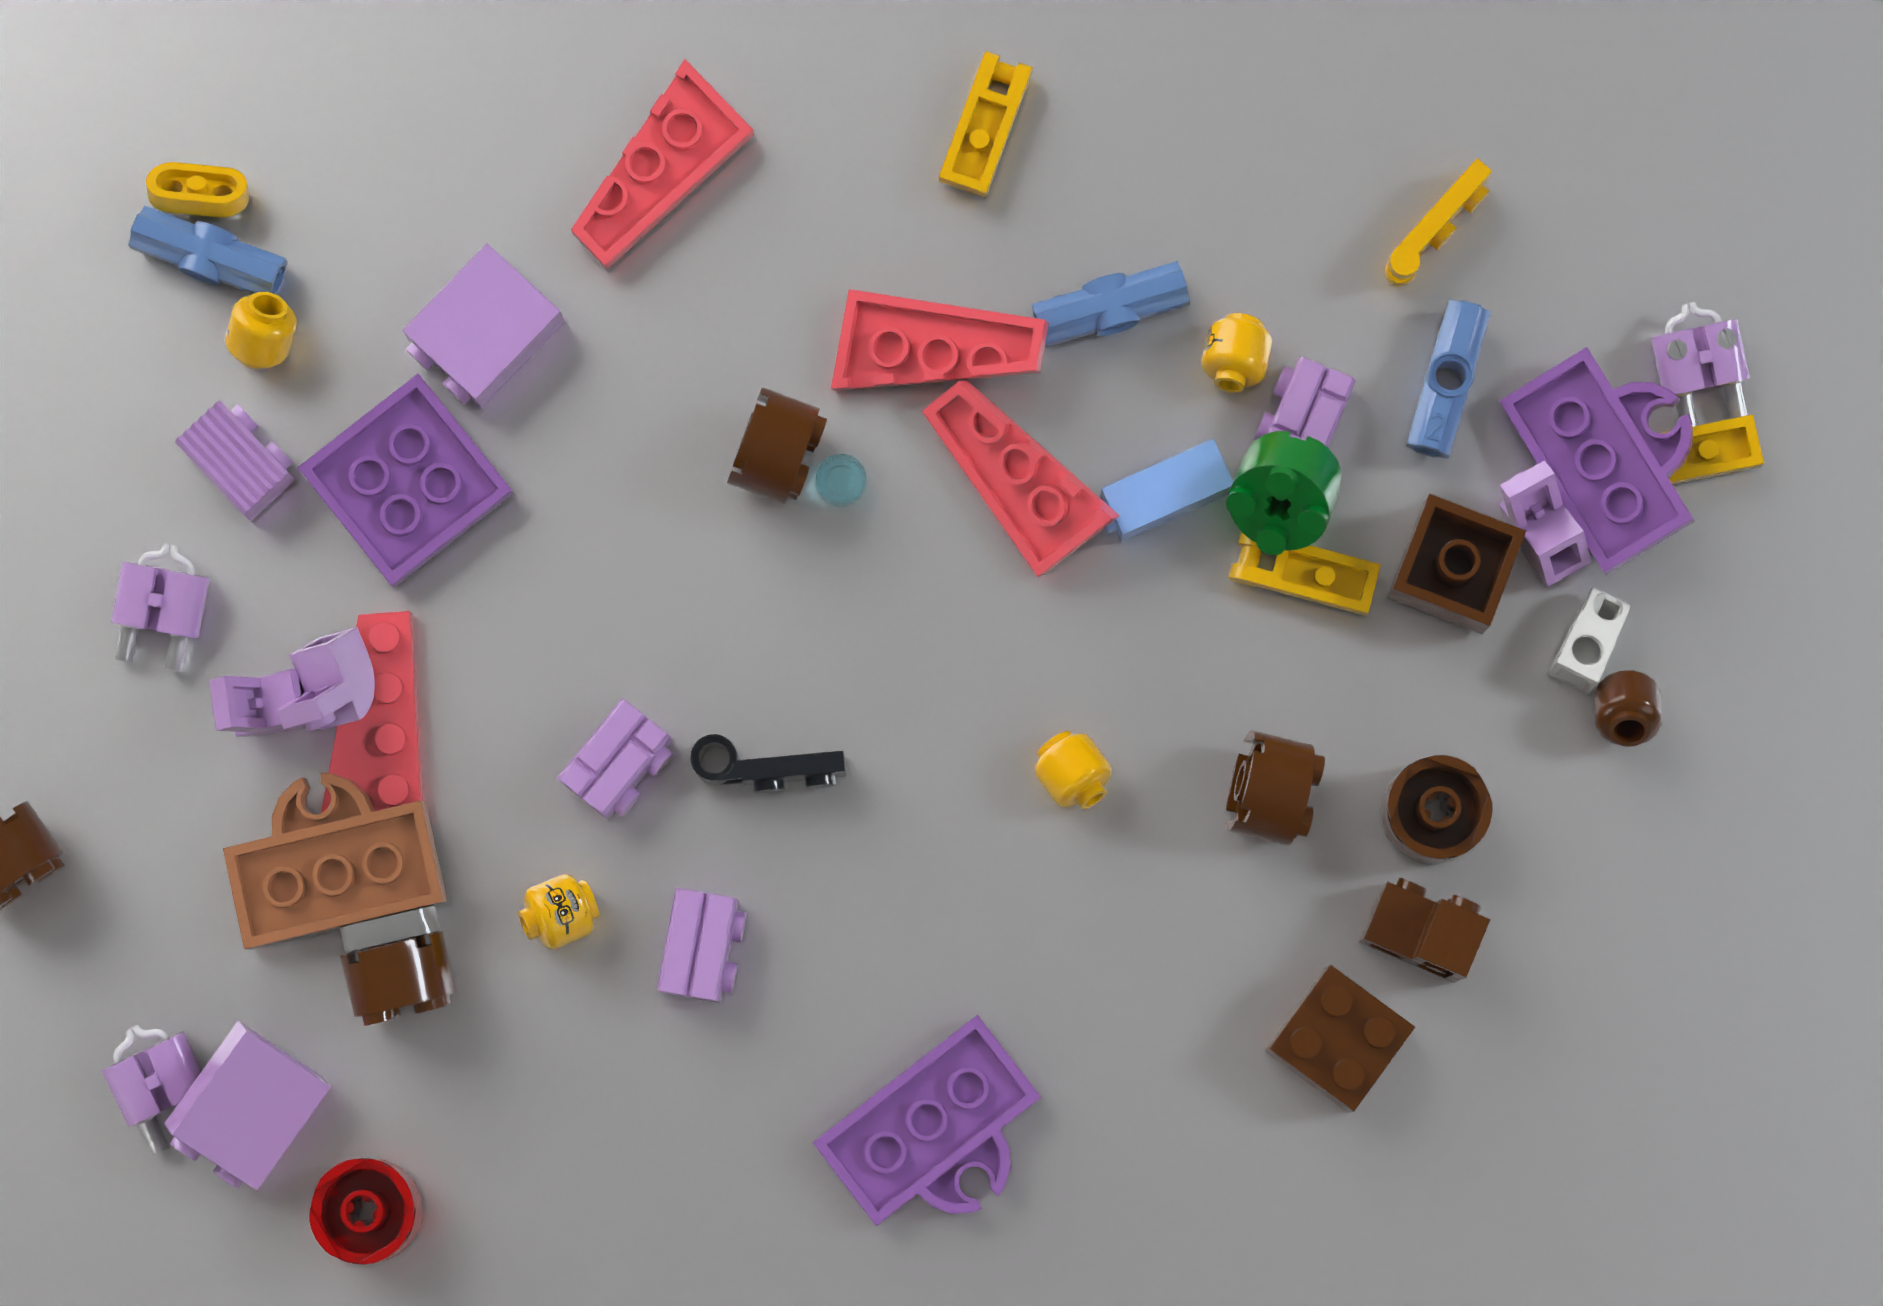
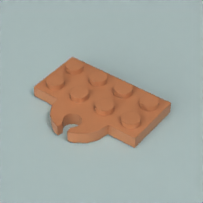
M321 773V784L329 790L331 802L326 811L321 814H313L307 807V795L311 788L307 779L301 777L294 781L278 798L272 814L271 837L223 848L244 949H254L447 902L426 801L420 800L375 811L368 794L354 781L332 773Z

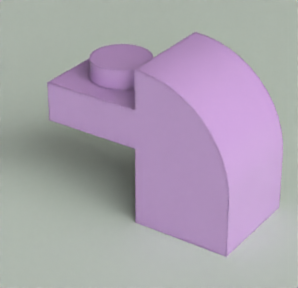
M1545 460L1526 471L1516 474L1512 479L1500 485L1504 502L1499 504L1503 517L1506 523L1526 530L1520 549L1547 587L1592 563L1584 531L1564 507L1555 473Z
M358 627L319 637L290 654L305 693L276 710L283 729L305 724L307 731L318 728L324 730L360 720L367 714L374 697L375 679L372 663Z
M288 669L260 678L222 676L209 680L216 731L235 732L236 737H247L306 728L305 724L283 729L276 712L280 707L305 693L296 669Z

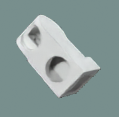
M1593 586L1586 596L1573 625L1570 626L1547 675L1589 694L1602 677L1628 615L1630 604Z

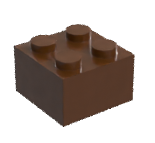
M1429 493L1421 506L1387 598L1483 634L1492 623L1526 530Z
M1330 964L1321 972L1265 1049V1052L1346 1112L1350 1113L1357 1109L1412 1033L1415 1026Z

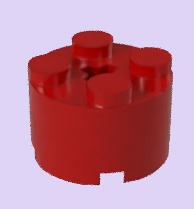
M370 1158L347 1160L328 1170L321 1177L314 1190L309 1213V1222L313 1235L319 1245L329 1255L348 1263L362 1265L380 1263L398 1256L412 1243L423 1222L421 1195L409 1174L391 1162ZM361 1199L365 1202H375L377 1209L372 1213L373 1223L369 1220H357L356 1214L362 1209L359 1202Z

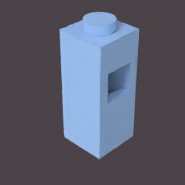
M1211 439L1101 488L1100 499L1120 515L1104 528L1109 534L1116 531L1122 543L1229 495L1233 479L1215 440Z

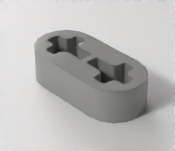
M436 905L340 928L345 953L441 931Z

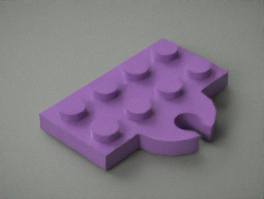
M1585 347L1499 402L1536 463L1539 464L1545 460L1555 473L1564 507L1583 529L1588 548L1604 574L1608 575L1695 522L1669 480V477L1684 465L1692 448L1693 423L1691 416L1687 414L1679 417L1675 427L1667 433L1652 431L1649 427L1651 413L1660 407H1674L1680 401L1679 397L1671 390L1653 382H1631L1613 389L1590 350Z
M977 1014L816 1139L813 1144L876 1226L917 1194L933 1208L951 1214L972 1213L982 1209L978 1199L968 1197L961 1191L959 1185L961 1174L970 1167L984 1169L990 1177V1189L999 1196L1005 1187L1011 1169L1009 1146L1000 1129L1039 1100L1041 1096Z

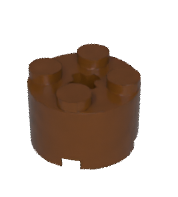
M762 387L757 400L766 403V405L763 406L756 403L733 463V467L739 468L742 471L741 473L731 471L727 483L785 504L787 498L797 500V497L800 496L810 469L809 466L801 464L806 450L814 453L823 434L827 418L818 416L820 410L818 407Z
M1253 730L1249 731L1244 742L1252 743V748L1248 756L1238 754L1227 796L1226 810L1235 812V820L1226 821L1225 828L1230 832L1290 845L1297 835L1306 837L1309 833L1313 819V807L1307 806L1311 785L1317 787L1321 781L1325 757L1315 754L1314 747L1311 744Z
M1434 755L1422 758L1403 769L1386 790L1382 803V821L1385 834L1401 853L1413 860L1428 864L1446 863L1467 853L1484 837L1492 818V800L1480 774L1467 762L1447 755ZM1436 798L1442 800L1441 809L1448 812V816H1443L1435 822L1430 819L1431 811L1425 809V804H1430Z
M28 801L12 808L15 814L3 821L0 817V910L23 895L18 888L19 885L25 881L29 886L37 881L40 883L65 866L60 859V856L64 853Z
M443 931L429 934L431 944H427L424 934L370 947L368 950L357 952L359 961H356L355 952L340 955L354 1017L362 1016L364 1026L395 1019L396 1016L401 1015L399 1007L413 1004L415 1014L442 1008L446 1004H450L449 994L455 993L457 990Z

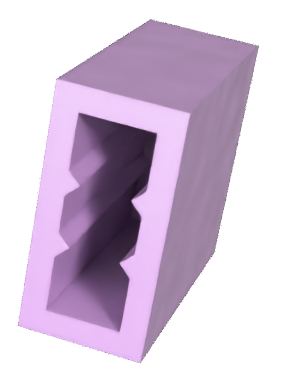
M486 243L402 331L411 343L406 351L423 368L428 371L435 365L448 377L442 384L463 405L471 399L482 409L565 323L561 311Z
M237 1021L164 1124L171 1135L174 1136L170 1144L179 1152L194 1161L200 1155H203L217 1164L213 1172L222 1180L237 1189L244 1182L257 1191L331 1086L322 1076L240 1021Z

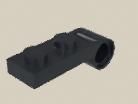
M710 734L700 738L694 744L690 756L694 771L705 783L714 786L741 783L744 786L754 785V793L784 791V782L805 780L806 788L836 786V777L846 776L845 755L843 751L740 760L732 742L718 734ZM713 747L725 749L730 757L727 767L719 773H709L701 765L703 754Z

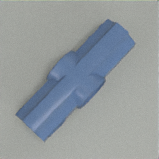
M144 206L141 212L136 215L130 230L131 235L128 245L131 249L176 265L186 275L211 285L220 286L222 282L251 294L257 292L277 294L285 279L288 264L286 258L238 241L239 238L236 235L206 222L196 221V224H193L174 215L160 212L155 208L152 209Z
M1178 261L1128 276L1124 273H1114L1096 278L1084 284L1081 290L1058 295L1032 304L1034 318L1044 319L1049 322L1045 348L1094 333L1097 336H1108L1126 331L1138 325L1141 319L1190 305V298L1183 272Z
M1449 299L1447 302L1430 364L1423 378V388L1406 443V447L1417 453L1433 458L1448 459L1450 456L1466 397L1474 381L1475 366L1491 315V311L1484 309L1481 305L1464 300L1455 301ZM1444 368L1455 371L1460 377L1461 387L1454 390H1447L1441 387L1437 382L1436 372Z

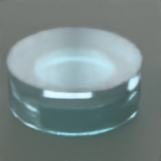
M847 454L832 455L826 458L817 469V490L822 499L833 506H850L860 500L866 490L867 477L865 469L853 456Z

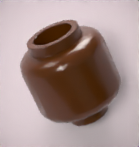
M1624 670L1609 674L1599 682L1594 692L1595 726L1603 738L1613 744L1632 747L1648 742L1657 735L1662 725L1661 691L1654 679L1645 673Z

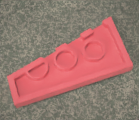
M684 59L676 71V76L665 93L660 95L650 110L649 117L637 135L632 137L622 152L623 156L611 174L606 176L571 229L572 234L606 270L754 136V130L686 59Z
M849 289L831 389L834 391L1040 373L1049 322L1038 318Z
M967 379L958 381L922 411L1037 577L1049 572L1120 516Z
M410 611L358 615L356 627H358L374 671V697L369 711L362 719L337 726L328 773L354 781L368 794L375 811L420 800L424 801L412 613ZM325 788L321 813L328 809L331 802V795L327 788Z

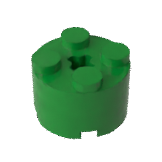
M1275 431L1259 437L1249 446L1226 500V508L1230 512L1234 523L1244 535L1256 542L1262 552L1268 555H1279L1284 551L1302 549L1316 542L1325 532L1339 497L1342 479L1340 464L1328 447L1312 437L1307 436L1306 441L1289 437L1291 433L1289 431Z

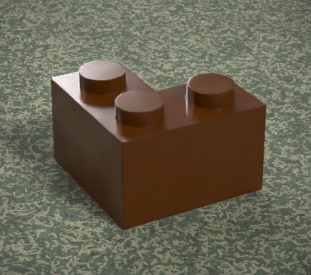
M1398 878L1396 885L1387 881L1380 889L1359 942L1452 983L1466 978L1491 920L1479 915L1482 907L1473 901L1457 895H1452L1451 899H1440L1434 902L1425 898L1427 889L1403 878Z

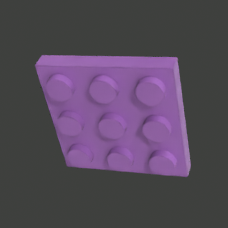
M419 373L297 467L393 588L514 494L512 489Z

